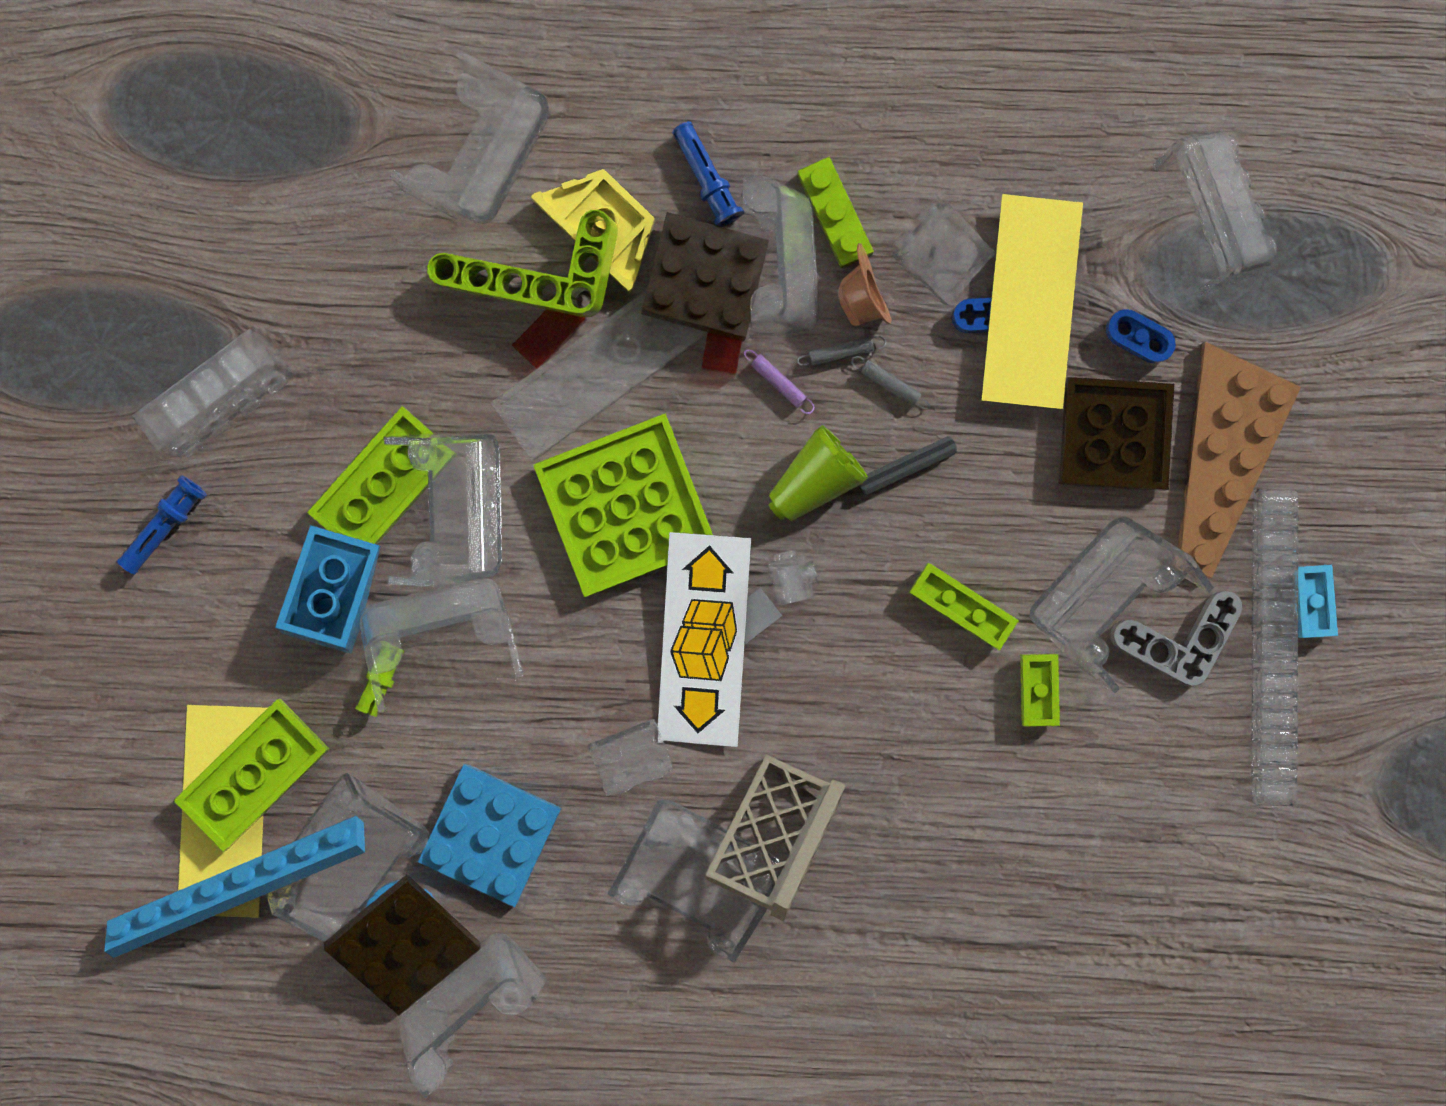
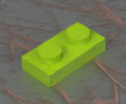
M1020 654L1022 726H1060L1058 654Z

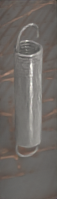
M874 336L809 351L808 355L799 357L797 363L803 366L808 365L809 363H799V359L809 355L812 366L843 358L874 352L872 338L880 337L885 342L882 347L877 349L884 348L886 340L882 336Z
M856 356L852 359V365L861 371V374L863 373L895 396L897 395L898 398L900 397L913 407L918 405L923 409L930 408L929 403L924 399L923 401L928 404V408L917 404L921 397L920 392L918 393L886 370L884 371L880 366L878 367L868 360L860 370L853 364L855 358H863Z

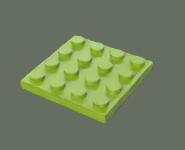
M666 413L533 464L584 597L668 566L670 532L713 535Z

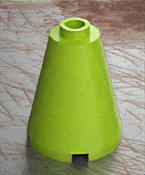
M824 425L815 430L769 494L772 502L768 505L780 520L788 518L790 521H794L858 487L868 479L866 472L855 457L840 445L841 441Z

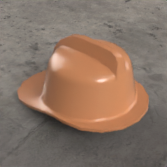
M858 243L859 266L842 279L838 294L840 305L853 326H859L881 318L887 324H891L892 320L889 310L878 290L867 253L863 245Z

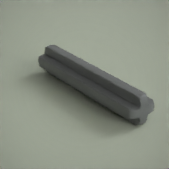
M951 436L940 439L868 473V479L859 485V488L864 495H869L954 455L957 452L956 444Z

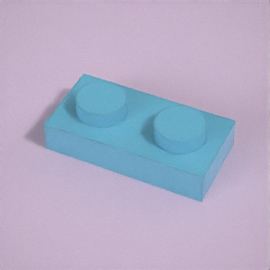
M1332 565L1292 567L1298 638L1338 636Z

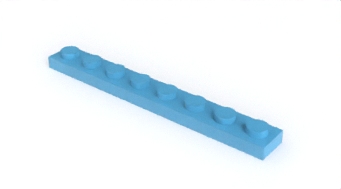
M357 816L351 817L108 920L104 952L115 958L365 853L364 822Z

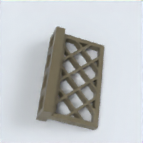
M766 754L705 875V880L771 910V916L784 922L839 805L846 785L832 779L831 783L825 782ZM768 768L782 773L786 784L769 789L764 778ZM761 785L763 791L757 792L759 786ZM808 785L819 790L816 800L801 804L795 788ZM789 790L795 806L777 811L772 795ZM766 798L771 814L754 819L749 807L751 802ZM811 809L807 817L805 810ZM798 813L803 824L802 829L787 834L781 818ZM746 814L748 821L742 822ZM775 820L781 836L763 842L757 825ZM751 828L757 844L738 849L734 838L736 832ZM797 839L792 848L790 841ZM784 843L789 855L788 859L772 865L766 848ZM731 845L733 851L726 853L729 846ZM760 851L766 867L748 873L742 856ZM736 858L742 875L729 879L716 872L722 862ZM782 870L777 879L775 872ZM769 874L774 886L770 896L767 897L755 891L751 879Z

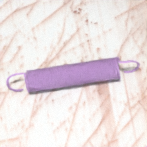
M745 350L744 355L746 358L747 351H751L757 356L751 364L752 368L758 371L765 380L780 391L796 408H799L808 400L813 406L812 411L805 412L802 409L800 410L806 414H811L814 411L812 401L806 398L804 393L784 377L761 354L757 355L752 350Z

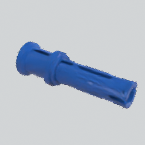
M687 121L673 129L672 134L676 138L702 188L700 197L702 201H707L716 218L714 220L716 226L724 227L739 219L744 214V210L741 206L738 207L729 191V182L724 178H720L693 127V123Z
M181 475L177 479L179 484L166 499H161L158 502L157 508L159 511L139 533L138 537L121 558L117 560V563L124 570L135 575L176 524L185 523L188 519L186 514L199 499L203 500L207 496L201 487ZM185 494H187L186 497L179 504L180 500L184 497ZM157 530V532L155 533V535L151 538V540L146 544V546H145V547L141 550V552H140V549L142 548V546H143V545L146 543V541L151 537V535Z

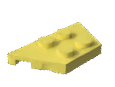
M604 169L587 174L585 178L580 180L573 179L561 183L562 186L549 191L534 193L531 199L574 241L576 240L581 217L590 210L603 211L616 223L618 234L609 274L630 294L640 270L655 218ZM598 221L592 226V237H599L605 232V221ZM591 256L598 263V257Z

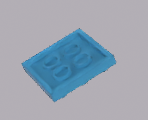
M465 763L418 862L510 906L516 907L561 808Z

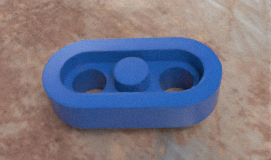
M1124 309L1116 312L1109 318L1106 324L1107 337L1113 344L1148 363L1156 364L1163 362L1175 350V338L1168 329L1133 310ZM1119 324L1127 325L1129 329L1127 335H1122L1118 331ZM1151 340L1158 342V352H1153L1150 349L1149 342Z

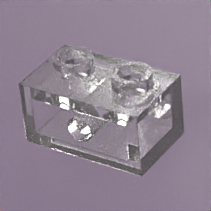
M795 550L774 554V562L768 563L767 569L776 606L814 598L811 583L817 582V576L813 561L806 562L805 555L796 556Z

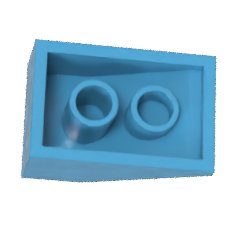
M310 525L275 628L284 635L352 654L363 621L380 545Z

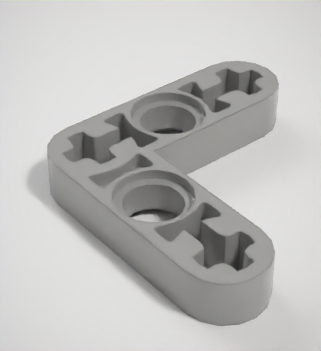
M1220 591L1211 594L1183 646L1134 620H1121L1117 622L1111 629V641L1117 649L1185 685H1199L1208 677L1242 611V602L1233 592ZM1228 599L1227 606L1231 608V612L1222 613L1217 621L1224 623L1223 629L1218 624L1207 622L1208 616L1211 619H1216L1220 612V608L1216 606L1217 601ZM1133 627L1132 634L1135 637L1146 640V634H1148L1150 638L1143 644V647L1129 641L1124 645V637L1120 634L1121 630H1129ZM1205 628L1212 629L1216 634V642L1210 648L1202 647L1198 641L1199 633ZM1157 642L1164 643L1169 653L1166 660L1161 663L1155 662L1150 655L1151 647ZM1142 647L1141 654H1139L1137 651ZM1193 648L1199 653L1207 654L1206 660L1198 657L1194 668L1198 670V674L1196 676L1190 675L1186 678L1187 671L1183 669V665L1185 663L1191 664L1197 654L1190 653V650Z

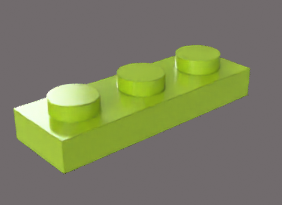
M830 156L798 170L797 176L840 268L842 269L859 261L857 254L858 243L863 245L867 256L873 255L874 250Z
M930 563L925 565L908 592L996 650H1001L1019 621Z

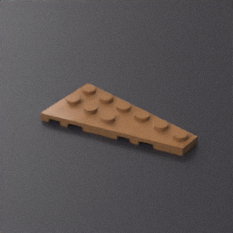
M1204 342L1201 344L1200 351L1202 359L1200 374L1197 377L1196 388H1198L1196 410L1193 411L1187 463L1189 470L1187 484L1184 488L1183 498H1185L1183 521L1180 523L1176 564L1207 579H1211L1301 387L1208 342Z

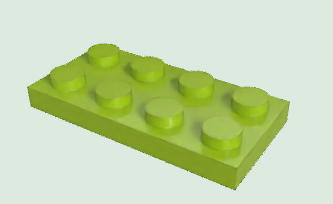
M402 406L307 513L328 531L377 545L455 458L457 453Z
M277 699L173 801L225 852L330 749L282 699Z

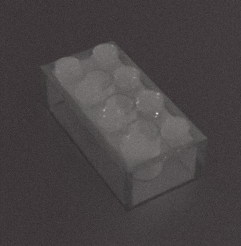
M248 329L132 415V418L158 452L179 458L182 456L187 458L197 453L203 447L201 442L209 436H218L225 432L231 426L230 421L240 413L246 415L256 409L260 404L258 400L267 393L274 394L283 389L288 384L287 378L294 373L268 339Z

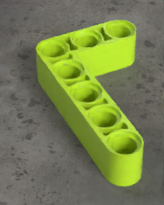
M590 210L586 212L579 222L568 278L448 253L434 255L427 265V273L434 283L450 290L580 317H592L601 310L618 228L616 223L603 211ZM598 221H605V232L599 237H592V226ZM590 256H597L599 260L597 268L593 272L586 273L584 270L585 260ZM452 263L454 266L453 275L449 279L443 280V268L447 264ZM486 270L488 273L487 282L483 286L477 287L475 283L476 275L480 271ZM515 277H521V289L517 293L511 294L509 291L510 281ZM549 284H555V297L552 300L544 301V288ZM583 291H590V303L584 308H578L576 303L578 295Z

